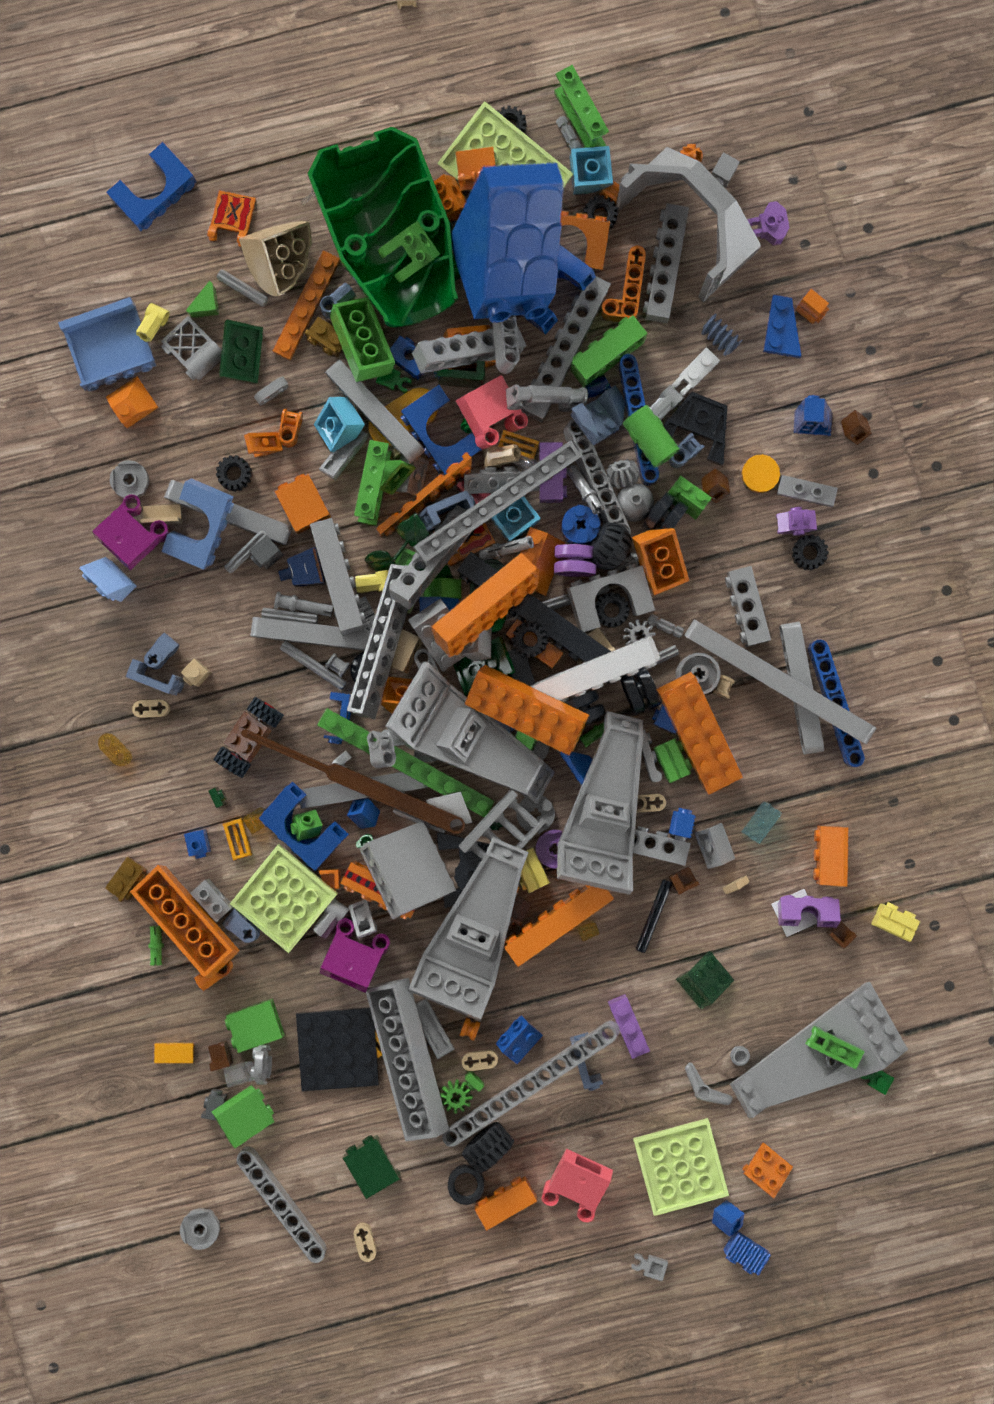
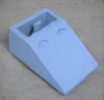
M107 557L80 567L84 572L82 576L89 583L97 585L95 589L103 597L110 598L112 601L122 602L137 587Z

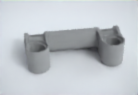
M513 385L506 389L508 410L523 409L530 403L558 404L559 411L569 412L572 411L573 407L581 403L585 405L588 398L585 387L572 389L571 387L533 385L520 387L519 385Z
M390 730L369 732L367 742L371 765L374 768L393 766L396 762L394 746L405 744ZM414 750V756L425 763L437 760Z

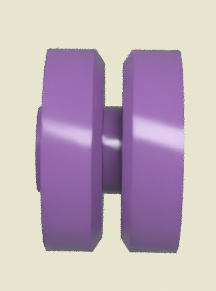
M580 544L555 546V557L564 561L554 563V574L569 577L595 576L596 564L588 562L592 559L594 546Z

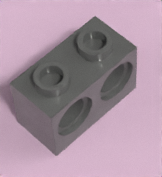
M267 535L249 550L252 553L250 558L259 568L264 567L267 570L284 556Z

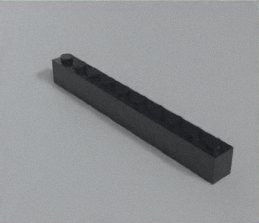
M472 552L468 554L457 569L458 574H460L459 578L467 584L469 582L474 584L475 590L498 572ZM527 594L519 605L513 606L508 611L511 616L515 617L517 615L522 618V623L527 621H536L537 624L541 623L542 627L547 630L546 634H549V638L554 641L552 644L559 650L564 648L569 652L568 656L576 662L580 660L585 663L611 652L531 594Z

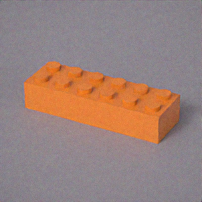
M520 553L432 625L435 643L450 658L460 654L469 642H474L481 632L489 630L498 618H503L510 608L519 605L527 594H532L537 589V568Z
M487 665L478 670L465 705L567 755H570L575 749L589 718L588 714Z
M689 672L656 689L698 779L707 794L710 795L742 779L743 776L696 676Z
M157 865L130 891L204 978H212L240 951L166 866Z
M585 885L586 887L581 890L575 889L569 894L570 898L566 901L561 899L553 905L554 909L549 913L544 911L537 916L538 920L532 924L530 921L521 928L522 932L517 935L513 933L505 939L504 948L517 967H519L614 900L610 892L606 889Z

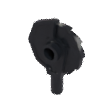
M482 843L480 848L487 852L489 846ZM475 855L473 859L467 858L460 861L457 868L455 867L454 879L457 886L461 889L465 888L482 861L479 856Z

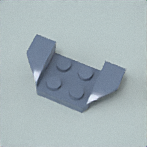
M615 385L585 406L581 403L571 409L573 412L570 416L594 446L619 430L623 423L625 400Z

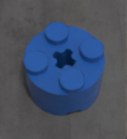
M577 505L565 513L561 524V531L564 539L569 544L589 545L599 533L601 522L599 516L593 514L590 507ZM577 523H579V524L583 523V524H584V529H583V528H580V529L578 530V529H577V526H578Z

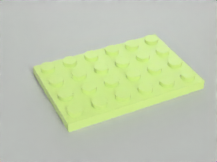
M485 101L437 163L458 181L457 151L494 147L496 166L557 163L564 182L563 188L573 177L571 171Z

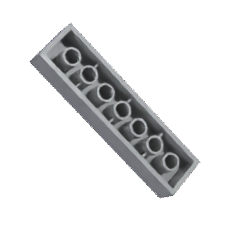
M409 978L379 983L368 988L366 992L405 1141L436 1138L449 1130L412 992L408 991L410 987Z

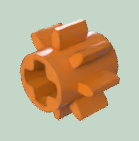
M687 144V147H683L680 153L698 160L700 163L703 159L702 150L696 148V144Z

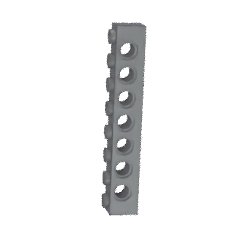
M596 276L585 288V291H581L579 296H575L572 302L574 307L571 313L567 312L563 320L565 325L563 329H558L554 338L557 341L554 346L550 345L546 353L548 359L545 363H541L538 369L540 374L537 380L533 379L531 385L561 387L571 367L572 358L578 353L610 290L611 283ZM587 294L594 295L595 299L589 301L585 298V296ZM584 311L587 315L581 318L577 315V312ZM574 327L578 330V333L570 334L568 329ZM562 344H567L570 347V349L568 351H562L560 349V346ZM553 361H559L561 363V366L559 368L552 367L551 363ZM548 377L553 380V383L546 385L542 380ZM530 403L522 409V412L543 422L552 403Z
M390 565L347 711L359 717L373 720L376 718L408 608L391 599L389 591L391 582L394 579L397 580L404 567L402 565Z

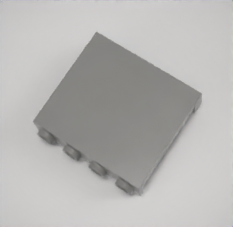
M423 821L370 841L359 848L392 920L456 891L454 882L450 878L446 866L437 851V847L431 839L429 830Z

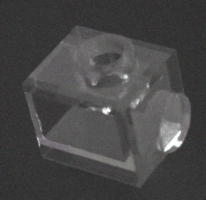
M252 1061L223 1068L227 1088L255 1081V1079H251V1068L254 1067Z

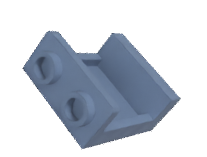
M466 490L426 507L418 517L422 520L428 532H430L441 523L438 515L454 509L456 505L468 510L475 505L473 496Z
M132 659L126 674L127 678L171 695L177 696L178 693H181L184 687L182 677L172 675L169 684L144 675L148 666L144 662Z
M586 1032L570 1037L571 1045L589 1033ZM573 1050L575 1056H582L579 1050ZM585 1061L578 1065L584 1090L589 1089V1091L600 1088V1085L603 1084L600 1073L589 1076Z

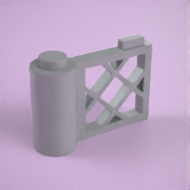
M189 316L161 340L163 343L161 348L168 355L172 353L187 369L185 373L193 381L195 379L200 381L221 361L222 350ZM190 323L193 326V334H183L184 327ZM173 338H179V347H171L168 342ZM183 338H192V346L183 347ZM196 338H205L207 340L203 346H196ZM192 350L191 357L184 361L182 359V351Z

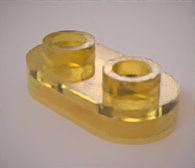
M106 733L100 736L98 740L100 750L115 765L126 766L131 762L132 754L130 750L115 735ZM107 739L110 740V745L108 747L105 746V741ZM120 753L124 756L122 760L118 759V754Z

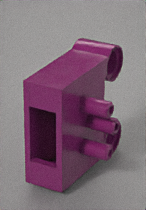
M133 494L127 495L123 499V503L92 531L94 537L129 570H132L159 543L165 542L167 534H169L166 523L161 520L154 521L151 524V532L149 533L133 518L142 512L140 499ZM131 503L137 504L135 508H128ZM160 528L165 530L162 534L159 535L155 533V531Z
M346 918L341 919L337 923L336 935L319 973L366 993L381 957L388 951L390 940L385 934H378L373 938L371 948L350 939L354 930L353 922ZM347 927L350 931L343 933L340 928ZM382 942L385 947L378 948L375 943Z

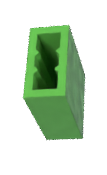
M273 998L226 1015L225 1025L228 1031L231 1030L233 1036L231 1043L234 1049L237 1048L238 1053L281 1039L285 1035Z
M252 1085L212 1111L213 1116L234 1149L275 1122L272 1118L273 1110L269 1104L265 1106L262 1101L265 1098L259 1088L255 1089Z

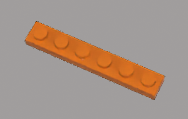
M324 250L322 251L273 349V353L291 361L340 263L338 257Z

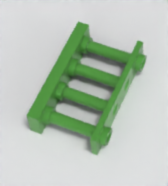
M570 65L555 73L561 86L554 90V94L583 147L606 146L602 136L609 133V130L574 66Z
M369 440L354 516L358 517V523L377 526L384 491L380 490L385 461L391 460L392 451H388L389 443Z

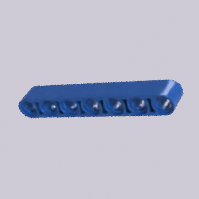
M626 354L620 359L619 373L629 417L646 404L637 360L633 355ZM629 361L633 367L625 368L623 362ZM634 380L636 382V386L630 387L627 385L626 381ZM637 398L640 404L634 406L631 404L630 399ZM633 441L641 482L646 486H652L659 477L658 467L654 468L650 461L642 460L641 455L644 453L637 443ZM652 472L655 478L648 480L645 477V473Z
M821 639L813 641L808 646V653L822 696L831 701L834 698L838 699L840 706L850 712L827 642ZM815 644L822 646L821 654L815 652ZM822 662L827 663V672H823L820 669V664ZM828 680H831L834 683V689L832 691L828 690L826 687V682ZM832 724L844 763L849 767L861 766L864 763L865 757L860 741L851 736L852 743L849 746L846 745L844 737L849 734ZM853 753L858 756V761L855 764L850 761V756Z

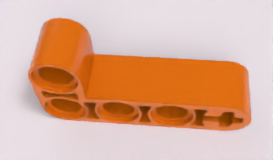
M636 245L629 250L622 300L607 299L603 302L601 315L607 321L620 322L625 317L630 318L631 316L624 313L626 309L632 310L635 318L637 316L646 257L645 249L642 246ZM635 254L638 255L637 264H634ZM635 272L639 277L631 278L629 274ZM634 291L636 296L629 297L627 292ZM613 307L615 312L608 313L605 308Z

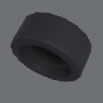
M471 1165L457 1166L448 1178L447 1188L449 1195L459 1204L469 1205L475 1203L484 1192L482 1173L477 1174ZM469 1173L476 1178L478 1183L477 1189L472 1195L463 1196L456 1191L454 1186L455 1180L460 1174Z

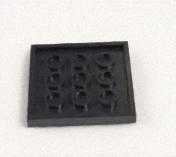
M370 1007L296 1013L302 1092L379 1086L375 1025Z

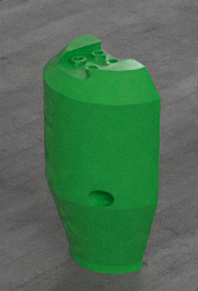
M389 127L374 132L373 141L366 140L358 146H347L342 151H340L338 144L320 149L308 171L309 181L342 265L381 314L385 324L388 327L394 328L405 327L428 320L450 308L458 299L455 291L450 222L417 138L394 127ZM418 221L440 255L399 283L394 275L412 263V259L402 245L383 259L377 250Z

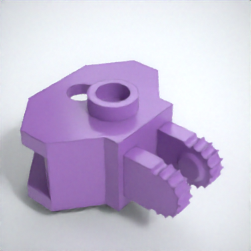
M777 201L769 202L764 213L759 214L758 217L747 219L750 226L758 225V229L753 230L756 237L760 236V239L765 238L773 246L782 243L789 229L786 209Z
M802 507L790 508L788 512L776 514L778 534H793V536L803 535L805 532L817 530L815 510H802Z

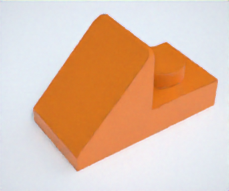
M278 432L247 433L244 435L248 454H254V457H261L283 450Z

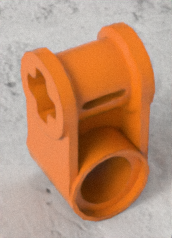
M283 409L278 437L284 447L291 448L296 445L303 421V412L294 413ZM286 434L293 435L288 441L283 439Z

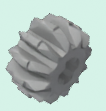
M629 459L613 462L606 470L611 486L617 487V489L621 487L626 488V486H632L633 483L638 482L639 468L633 460L629 461Z
M639 619L635 622L636 627L630 622L628 625L631 630L628 628L624 629V632L629 635H624L623 639L630 640L625 645L637 642L638 640L635 639L637 636H634V633L637 634L639 631L643 633L642 636L644 638L655 636V632L649 633L653 626L650 625L646 628L647 621H644L642 626H640Z

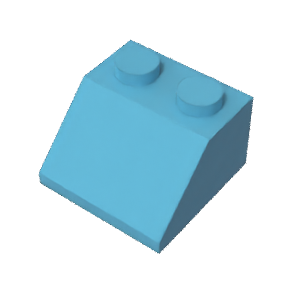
M609 146L571 149L569 159L571 172L573 173V195L590 194L613 185Z
M329 397L314 423L330 452H335L356 439L365 425L348 397Z
M523 496L491 519L505 539L511 542L526 533L530 527L538 524L541 518Z

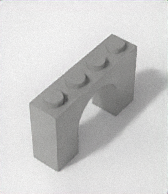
M635 563L625 566L626 570L619 572L618 569L608 571V575L600 577V574L589 577L590 581L582 583V580L571 582V586L566 589L577 627L583 632L601 627L595 608V597L598 591L608 584H616L626 592L633 616L654 611L655 608L643 566H637Z

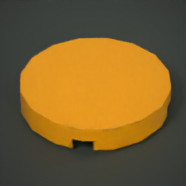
M763 454L755 455L749 458L743 465L741 472L742 481L753 492H768L779 481V466L770 456Z

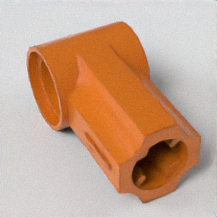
M230 960L226 964V972L219 971L212 978H204L201 973L194 977L196 984L205 991L232 971V961Z

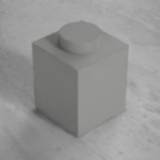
M723 152L712 171V175L726 188L740 161Z

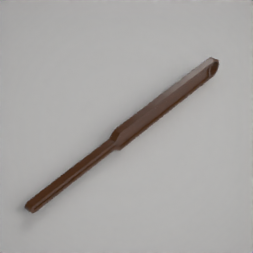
M247 729L241 731V735L249 740L325 772L328 779L425 822L453 834H459L465 828V822L461 817L338 763L327 765ZM454 819H459L462 822V828L458 831H454L450 827V823Z

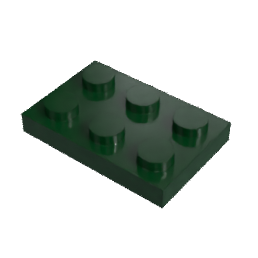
M228 319L225 320L220 378L254 385L258 384L264 327Z
M503 637L491 640L490 659L473 661L465 656L453 664L465 696H468L478 670L484 665L508 676L516 672Z

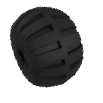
M605 523L602 525L599 533L589 545L594 546L593 556L590 559L591 562L604 570L617 568L626 558L632 545V537L629 531L617 523Z

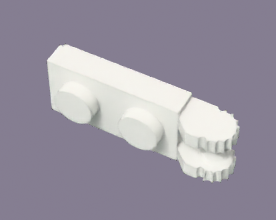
M706 347L671 386L675 389L684 380L688 384L680 392L684 397L691 389L695 388L720 360Z

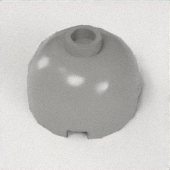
M633 483L632 486L623 487L617 495V500L627 521L638 522L647 518L654 505L651 491L642 484Z

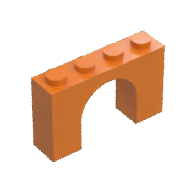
M561 210V226H576L586 237L585 264L590 268L603 270L610 221H606L607 217L595 216V219L588 218V214L576 213V216H571L568 211Z

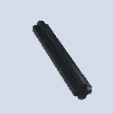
M662 880L636 946V950L641 953L647 951L672 887L670 881Z

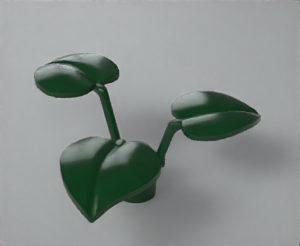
M414 514L398 525L397 532L406 541L394 557H391L387 551L377 550L365 557L364 561L377 572L389 570L391 564L396 565L394 561L408 543L411 547H414L429 536L428 530L417 514ZM446 564L435 579H453L454 576Z

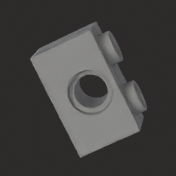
M210 879L204 880L191 892L192 896L216 922L234 908L230 905L231 902Z

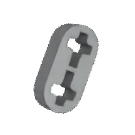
M280 377L257 392L254 398L260 406L264 405L285 391L289 384L284 377Z

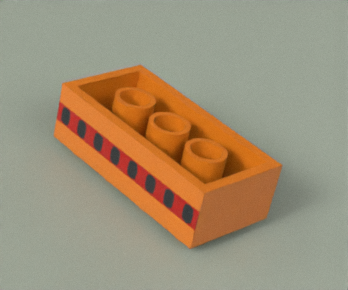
M355 860L352 861L340 883L344 885L343 889L351 893L356 891L362 894L361 898L369 902L374 900L379 903V907L388 911L368 867ZM416 909L401 915L400 918L405 920L407 917L411 918Z

